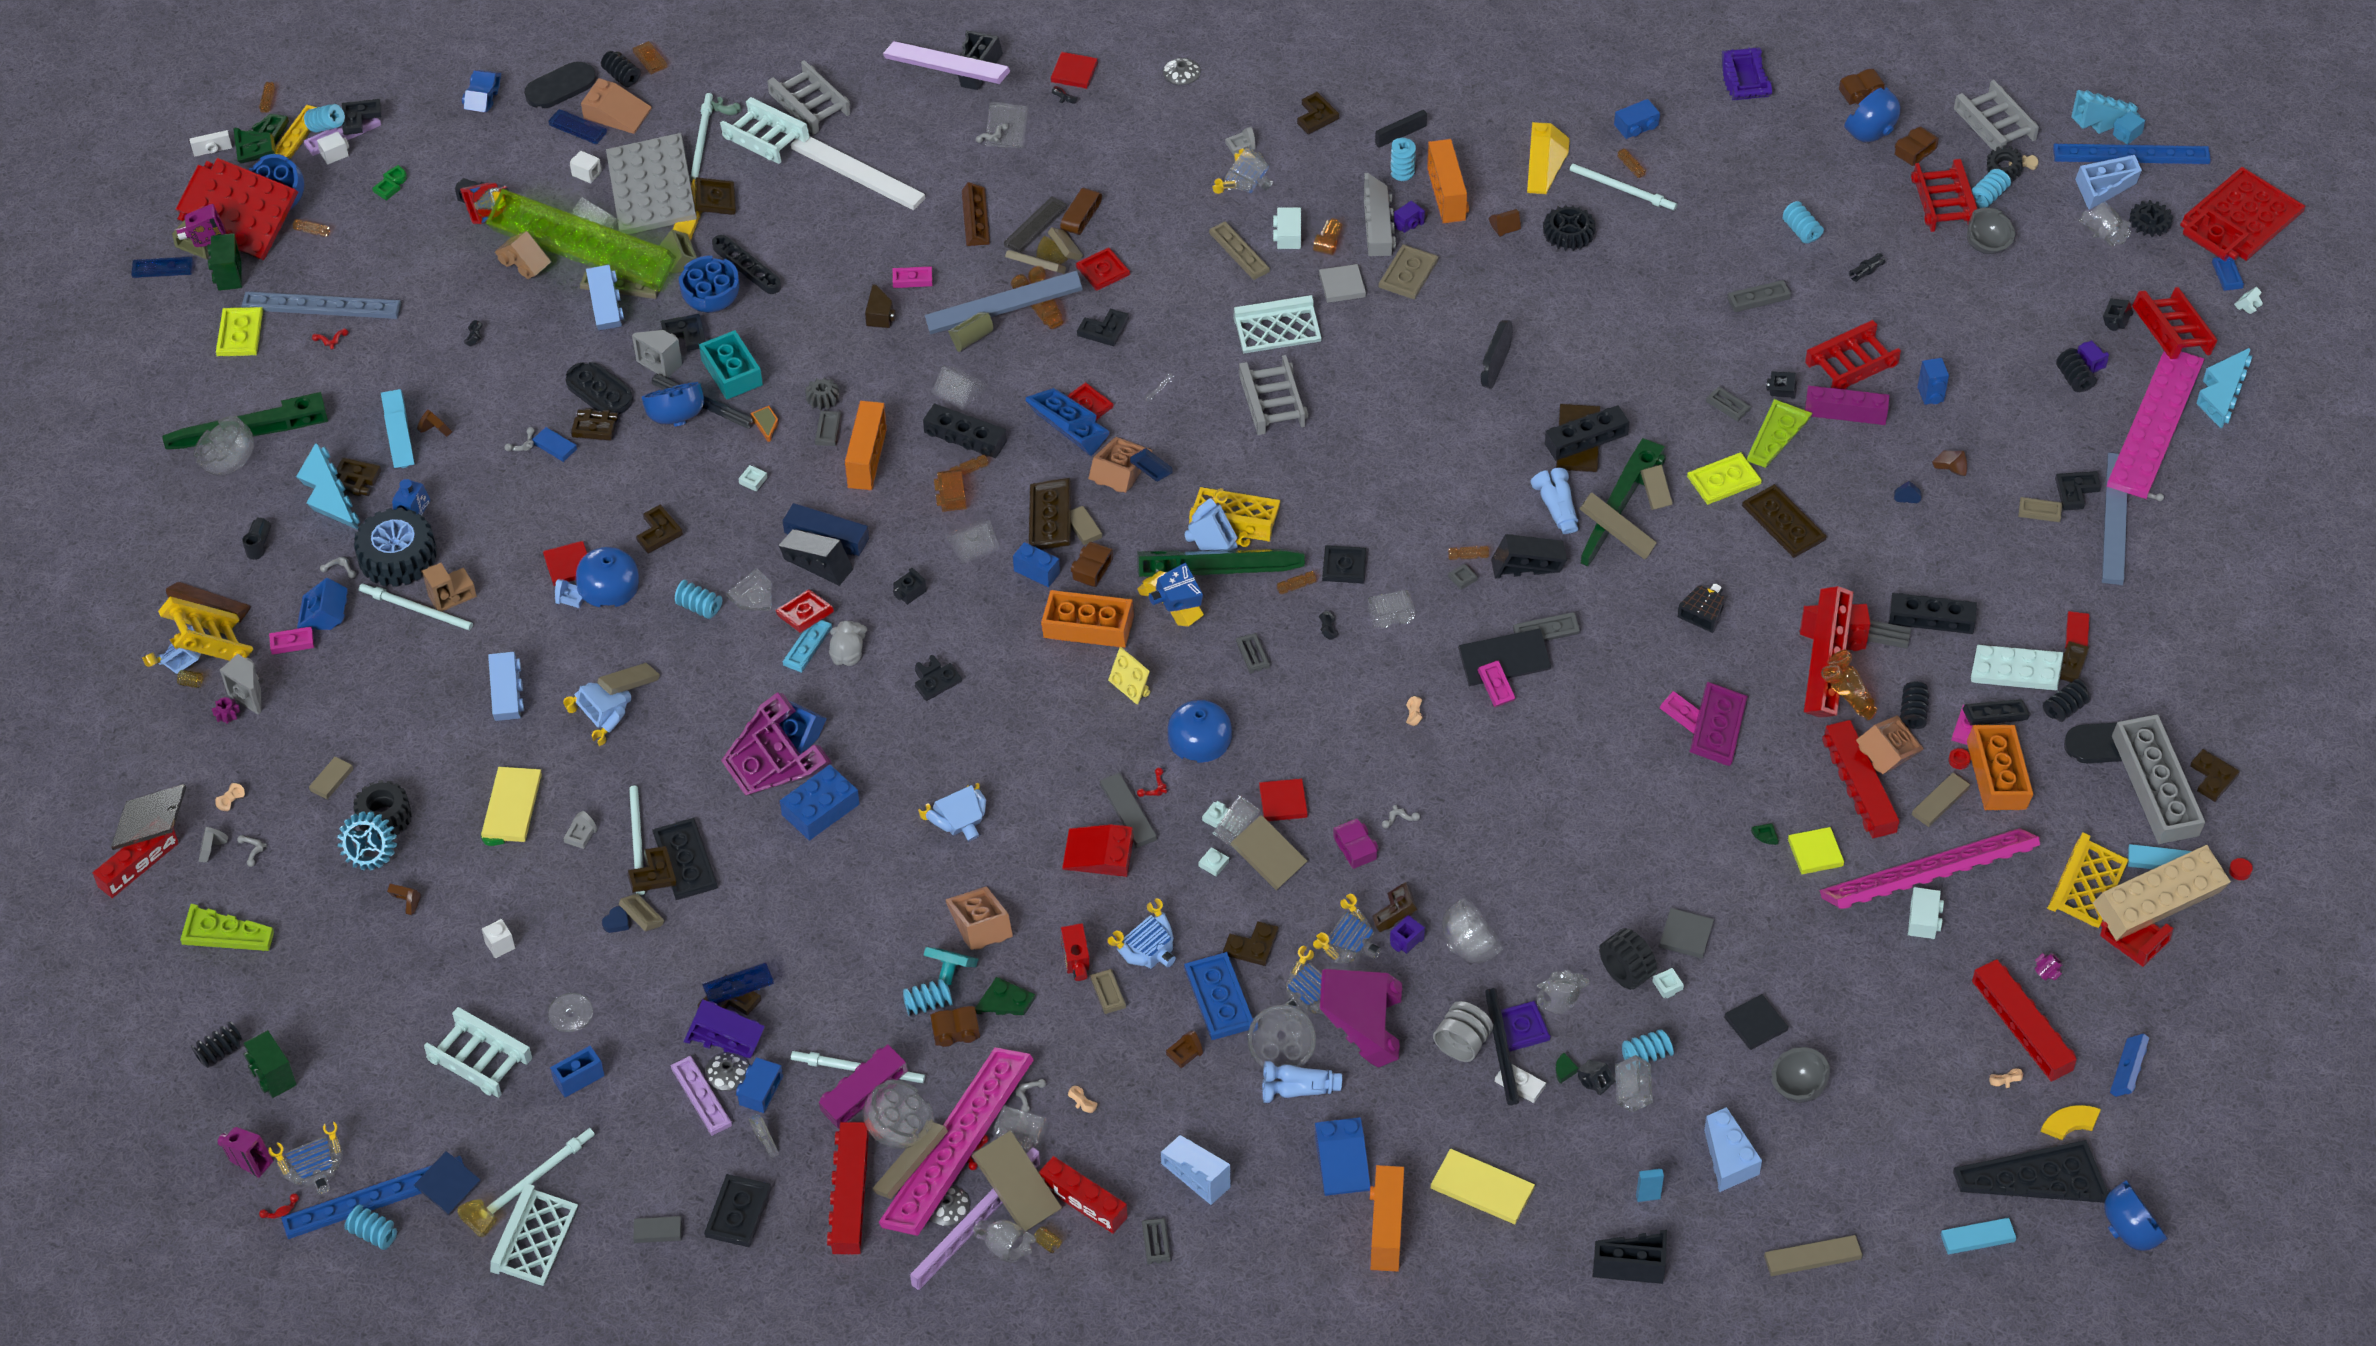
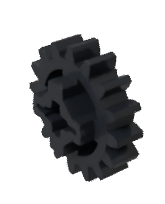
M2151 200L2148 203L2141 201L2140 205L2135 204L2134 208L2131 209L2129 222L2132 223V228L2137 227V233L2142 231L2143 236L2147 235V233L2151 237L2154 234L2161 236L2162 232L2167 233L2168 229H2171L2173 222L2171 209L2165 210L2166 205L2160 206L2159 201L2155 204Z

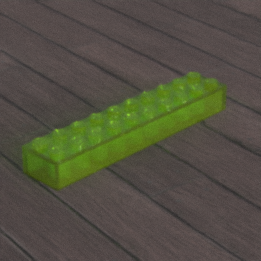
M504 189L501 190L486 222L492 230L508 237H514L527 231L541 249L592 268L610 265L611 270H615L616 276L661 292L676 259V256L669 249Z

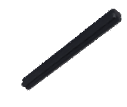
M655 374L652 377V384L661 389L680 385L659 374ZM704 395L702 408L747 429L754 425L752 417Z
M1486 989L1485 996L1489 1016L1493 1024L1492 1031L1506 1101L1510 1106L1517 1105L1519 1097L1497 989Z

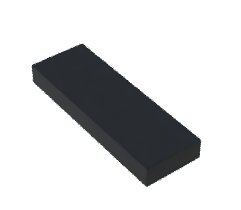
M1423 109L1375 132V145L1380 148L1397 138H1402L1426 127L1427 112Z
M2022 699L1965 704L1963 707L1970 726L2028 720L2030 716Z

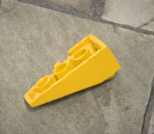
M1532 122L1527 193L1547 194L1558 170L1562 167L1564 159L1568 156L1569 138L1551 123Z

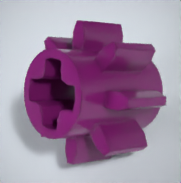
M224 697L215 701L216 707L212 708V712L216 716L217 722L223 721L228 724L233 720H237L236 713L240 712V708L234 698Z
M2042 953L2035 959L2037 966L2034 969L2045 981L2048 978H2052L2055 981L2062 974L2060 967L2063 964L2054 954L2045 955Z

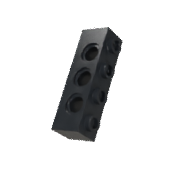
M935 403L923 419L924 433L931 437L941 438L948 443L960 445L967 450H974L986 457L996 458L1007 443L1006 429Z
M1619 405L1546 430L1544 444L1555 461L1627 436L1630 422Z
M1892 593L1888 624L1973 634L1976 623L1977 602Z

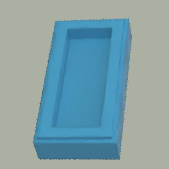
M1662 1169L1639 1172L1636 1191L1637 1202L1661 1199L1664 1179Z

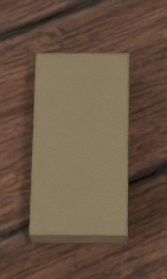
M1054 227L1050 228L1048 234L1064 256L1080 260L1083 255L1064 230Z
M1662 465L1641 470L1651 510L1672 505Z
M2020 497L2018 517L2060 522L2062 503Z
M1084 506L1071 510V527L1083 545L1102 538L1101 531Z
M334 757L309 786L310 791L328 800L353 771V766Z
M638 893L620 899L619 905L645 932L663 925V918Z
M1112 969L1090 975L1104 1014L1126 1008V1003Z

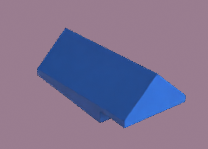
M1054 388L1026 397L1025 401L1039 417L1090 456L1096 452L1109 435L1110 431L1095 422L1096 414Z

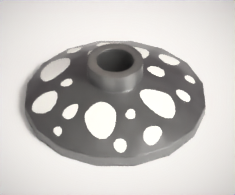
M1177 58L1165 65L1163 75L1166 80L1173 84L1187 85L1199 78L1200 67L1191 59Z
M724 1052L709 1060L705 1067V1077L713 1088L721 1091H731L737 1089L738 1085L744 1082L749 1064L742 1055Z
M950 1186L929 1219L940 1226L958 1224L969 1212L970 1201L968 1195L962 1189ZM944 1200H950L947 1204L943 1203Z

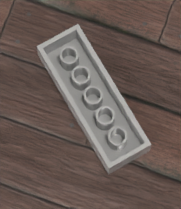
M2158 714L2117 722L2112 738L2157 843L2163 844L2200 836L2205 820Z

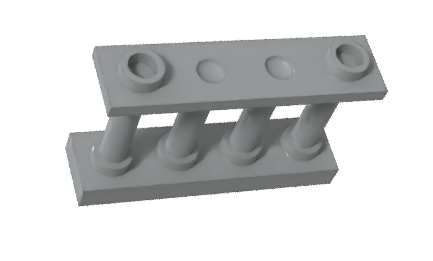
M804 60L801 62L802 73L784 83H779L773 77L767 81L769 94L794 118L806 123L808 131L814 135L819 132L818 124L822 119L839 110L846 116L850 115V102L847 97H843L817 73L812 65L810 66ZM805 79L812 83L794 94L787 90ZM817 89L823 93L806 104L798 101ZM827 100L834 104L817 114H812L809 111Z
M1995 80L1990 82L1988 93L1972 100L1968 99L1963 93L1956 96L1954 109L1992 150L1996 151V147L2003 149V145H2007V142L2026 134L2032 141L2036 140L2039 129L2037 123L2016 104ZM1991 99L1998 104L1982 112L1975 107ZM2005 111L2010 116L1993 124L1987 120L1988 117ZM2013 123H2016L2021 128L2007 135H2002L1998 131Z
M1286 355L1282 356V366L1258 371L1249 370L1247 362L1239 363V377L1257 435L1266 434V426L1269 423L1298 418L1300 426L1305 427V419H1308L1307 408L1302 406L1293 378V365L1288 363ZM1284 374L1286 379L1283 382L1261 386L1254 385L1253 383L1255 379ZM1289 389L1291 395L1264 401L1258 399L1259 394ZM1294 404L1295 411L1273 415L1263 414L1265 408Z

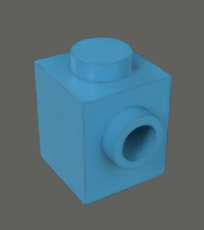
M2129 111L2114 122L2113 136L2128 145L2143 133L2145 120Z

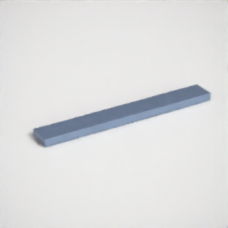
M1077 271L926 314L925 318L930 334L954 328L978 312L989 313L990 317L1082 291V286Z
M245 292L241 307H262L263 311L397 319L401 301Z
M2108 453L2102 583L2123 585L2127 493L2107 487L2109 477L2119 456L2116 453Z

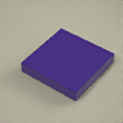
M1535 1001L1501 1010L1509 1052L1550 1041V1034Z

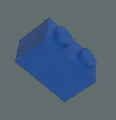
M1649 99L1616 111L1614 125L1628 139L1659 126L1660 112Z
M1942 358L1922 361L1917 387L1924 405L1944 402L1949 374Z
M1025 542L1013 555L1015 572L1046 587H1050L1060 574L1059 558Z
M591 1046L550 1067L553 1081L565 1098L605 1076L602 1062Z
M756 1057L753 1064L749 1065L746 1070L744 1082L738 1085L736 1096H738L740 1106L765 1113L783 1078L781 1065Z

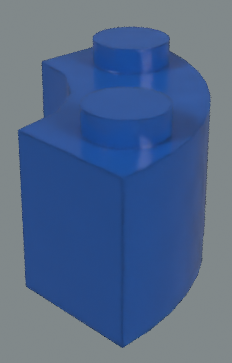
M473 70L470 77V86L465 90L462 97L464 109L488 112L493 105V95L498 93L501 73Z

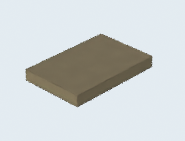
M1402 244L1380 280L1379 288L1415 300L1438 262L1439 256Z
M1262 815L1230 844L1276 891L1307 862Z

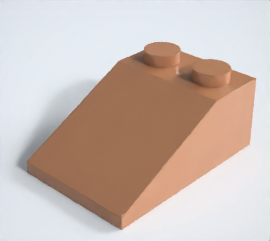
M598 78L581 102L584 119L635 134L652 109L651 106L616 83Z
M1115 437L1093 457L1088 479L1095 481L1096 484L1112 487L1117 492L1126 493L1133 486L1141 472L1139 468L1130 462V457L1145 449V447Z
M1898 715L1875 724L1856 740L1860 750L1869 756L1873 767L1882 774L1892 771L1924 750Z
M987 886L946 899V904L963 940L971 950L982 949L986 945L1003 942L1007 938L1013 937L1009 914Z

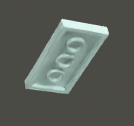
M1977 645L1971 682L2057 690L2063 662V652Z

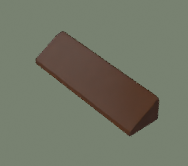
M967 182L962 189L966 246L989 245L985 187Z
M176 582L165 590L168 598L171 596L237 614L238 622L240 623L251 608L250 605L181 582Z

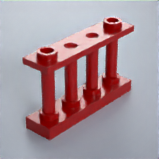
M1961 159L1953 160L1952 168H1949V170L1924 173L1921 171L1920 164L1915 163L1914 172H1911V181L1916 184L1925 212V224L1929 225L1930 231L1935 232L1936 222L1964 220L1969 224L1971 215L1977 209ZM1950 178L1954 181V184L1926 186L1925 180ZM1955 192L1958 193V198L1931 200L1929 194ZM1958 205L1963 208V212L1935 214L1934 208Z
M2175 287L2171 297L2166 299L2152 300L2146 290L2138 292L2132 307L2170 359H2177L2182 348L2200 346L2206 355H2211L2218 340L2179 287ZM2171 306L2175 312L2162 313L2158 307ZM2180 319L2184 325L2171 326L2168 321ZM2191 333L2194 339L2182 340L2178 334Z
M1871 320L1808 349L1805 363L1809 368L1820 365L1832 378L1831 388L1846 390L1849 386L1887 368L1895 367L1899 363L1901 350L1897 348L1888 352L1875 337L1877 324ZM1869 342L1881 356L1872 360L1861 348L1860 344ZM1849 349L1853 350L1865 364L1855 367L1843 352ZM1832 357L1837 358L1848 372L1839 375L1827 360Z

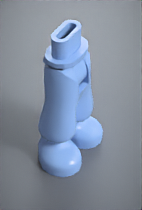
M1554 468L1550 475L1548 471L1536 474L1531 479V485L1533 489L1541 490V498L1550 511L1557 527L1562 530V533H1573L1578 531V518L1576 517L1572 502L1570 486L1567 483L1569 475L1567 470L1563 468Z
M1265 1061L1262 1085L1264 1103H1270L1276 1093H1279L1284 1098L1322 1095L1326 1094V1092L1331 1094V1091H1341L1342 1073H1332V1070L1307 1069L1293 1065L1277 1067L1271 1061Z

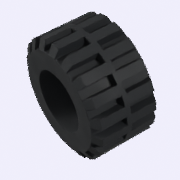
M383 780L378 781L376 784L374 782L369 783L370 786L361 788L362 792L356 794L357 799H354L353 802L355 814L359 816V813L364 811L367 815L371 811L374 813V818L376 815L382 814L381 821L389 820L386 826L388 828L393 826L394 829L390 833L397 836L400 834V830H406V824L409 825L411 822L412 812L404 788H401L397 783L393 785L392 781L384 783ZM381 807H391L384 812H374ZM358 825L364 832L370 828L369 825ZM377 832V837L381 840V836Z
M1620 929L1600 944L1599 953L1604 967L1610 976L1622 987L1634 990L1656 974L1657 962L1652 950L1644 939L1631 929Z

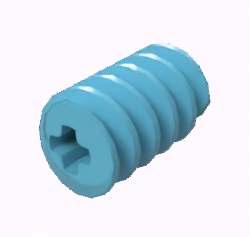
M337 104L309 109L304 115L306 127L315 133L338 128L345 119L342 108Z
M1397 138L1392 142L1391 175L1399 181L1409 180L1415 173L1416 146L1410 139Z
M1993 169L1971 189L1977 207L1988 208L2011 185L2008 174L2000 169Z
M1795 201L1784 210L1783 220L1803 243L1814 242L1821 237L1824 228L1820 226L1814 216H1811L1809 211H1806V207L1802 206L1801 202Z
M682 580L676 589L675 603L683 606L685 609L696 612L700 616L711 619L720 610L722 597L720 595L716 597L714 592L709 594L707 589L702 591L701 586L695 587L694 583L688 584L687 580Z
M942 979L938 980V986L931 981L929 989L925 984H921L920 991L916 986L912 987V993L907 988L903 990V999L908 1016L910 1010H913L915 1015H918V1008L920 1007L926 1013L927 1005H930L932 1010H935L936 1003H939L941 1008H944V1001L946 1000L950 1006L953 1005L948 984H945Z
M1661 1029L1657 1030L1656 1033L1650 1032L1647 1036L1641 1035L1639 1039L1632 1038L1631 1042L1625 1040L1622 1043V1054L1630 1069L1632 1068V1062L1639 1067L1640 1059L1645 1064H1648L1649 1056L1653 1061H1657V1054L1664 1059L1665 1051L1670 1056L1674 1055L1670 1038Z
M360 1204L351 1211L345 1222V1230H348L351 1234H356L357 1237L363 1238L375 1246H379L382 1250L389 1248L397 1236V1229H393V1221L389 1220L386 1222L385 1217H379L376 1212L371 1214L370 1209H364Z

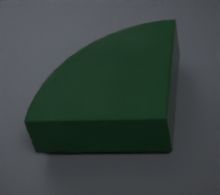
M1773 823L1751 827L1752 834L1759 841L1770 845L1778 844L1779 840Z
M1565 1053L1560 1055L1555 1068L1556 1078L1561 1084L1578 1073V1067Z

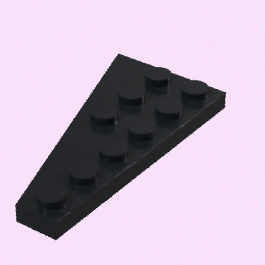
M2086 1140L1959 1166L1953 1169L1960 1192L2105 1203V1199L2109 1194Z

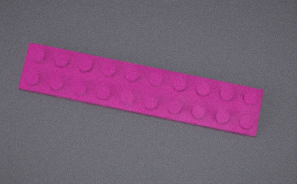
M2163 351L2109 477L2107 487L2147 499L2200 373L2204 358L2181 351L2177 359H2170L2166 352Z
M2018 828L1821 889V898L1840 909L1849 908L1852 906V903L1868 902L1872 900V897L1878 895L1888 896L1894 890L1910 889L1914 884L1929 883L1933 881V878L1939 876L1949 877L1955 871H1968L1973 869L1975 865H1987L1997 858L2005 859L2012 857L2013 853L2032 851L2033 847L2040 845L2039 837Z
M996 1047L993 1049L943 1124L948 1130L947 1134L904 1183L880 1219L879 1224L882 1228L916 1236L920 1234L1033 1062L1030 1054Z

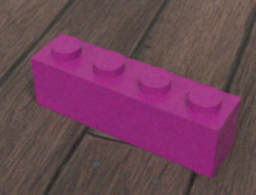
M1808 385L1805 411L1811 412V417L1885 425L1889 395Z
M888 1044L884 1048L877 1049L871 1059L866 1063L862 1062L859 1064L854 1073L849 1077L842 1078L836 1088L822 1095L819 1101L821 1112L839 1129L840 1122H848L907 1073L906 1062Z

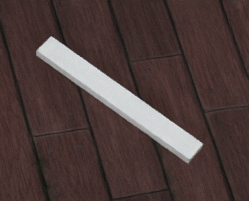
M812 137L806 142L795 139L791 143V149L912 210H915L925 200L924 193Z

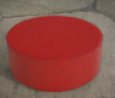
M1961 748L1952 750L1948 758L1949 764L1953 768L1960 770L1967 768L1971 760L1969 752Z
M2243 858L2234 859L2229 867L2230 875L2240 881L2247 880L2253 870L2252 864Z

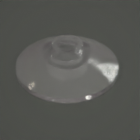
M578 993L563 994L553 1000L548 1008L550 1024L562 1032H574L584 1028L590 1022L593 1015V1007L589 999Z

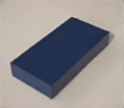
M1147 448L1130 457V462L1157 482L1173 473L1170 465Z

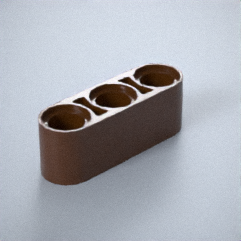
M1083 187L1064 214L1060 224L1061 230L1081 235L1101 204L1102 193Z

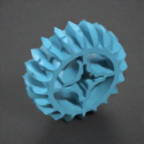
M362 811L359 813V816L353 814L351 819H346L344 821L346 826L340 827L339 830L342 834H339L337 838L343 842H340L337 847L344 848L340 855L347 854L346 862L348 863L353 860V867L356 868L360 864L361 870H365L367 866L369 870H374L376 866L378 868L382 867L383 862H389V856L394 855L395 852L391 848H395L397 843L392 840L397 835L390 833L394 829L393 826L389 828L386 826L389 820L381 821L382 814H378L374 818L373 812L370 811L366 815ZM358 825L370 826L366 832L355 830ZM377 832L380 834L381 840L378 839ZM353 841L357 844V850L354 847ZM369 850L380 852L376 857L364 856Z

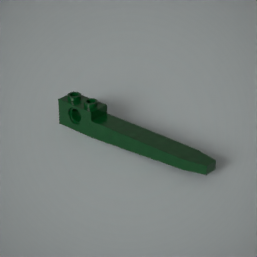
M317 392L281 400L282 407L182 428L163 435V443L166 450L184 449L328 422L322 394Z
M1642 438L1627 462L1606 504L1621 514L1638 485H1644L1641 470L1664 465L1666 455H1664L1665 446ZM1596 523L1581 555L1580 564L1585 566L1590 565L1609 534L1598 523Z
M1286 549L1179 552V550L1137 551V568L1139 577H1152L1158 571L1167 573L1184 563L1187 564L1192 575L1280 572L1304 567L1305 554L1304 552Z

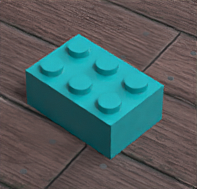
M736 330L699 344L701 361L726 400L763 385L761 369Z

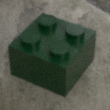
M235 234L211 236V244H208L207 248L208 254L211 256L208 259V268L213 271L211 273L213 284L217 285L218 291L242 288V259Z
M268 1030L244 1042L246 1052L243 1054L249 1064L248 1068L252 1076H257L259 1079L258 1084L263 1093L268 1092L273 1099L297 1086L289 1061Z

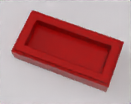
M2068 611L2065 648L2069 641L2088 646L2089 614Z

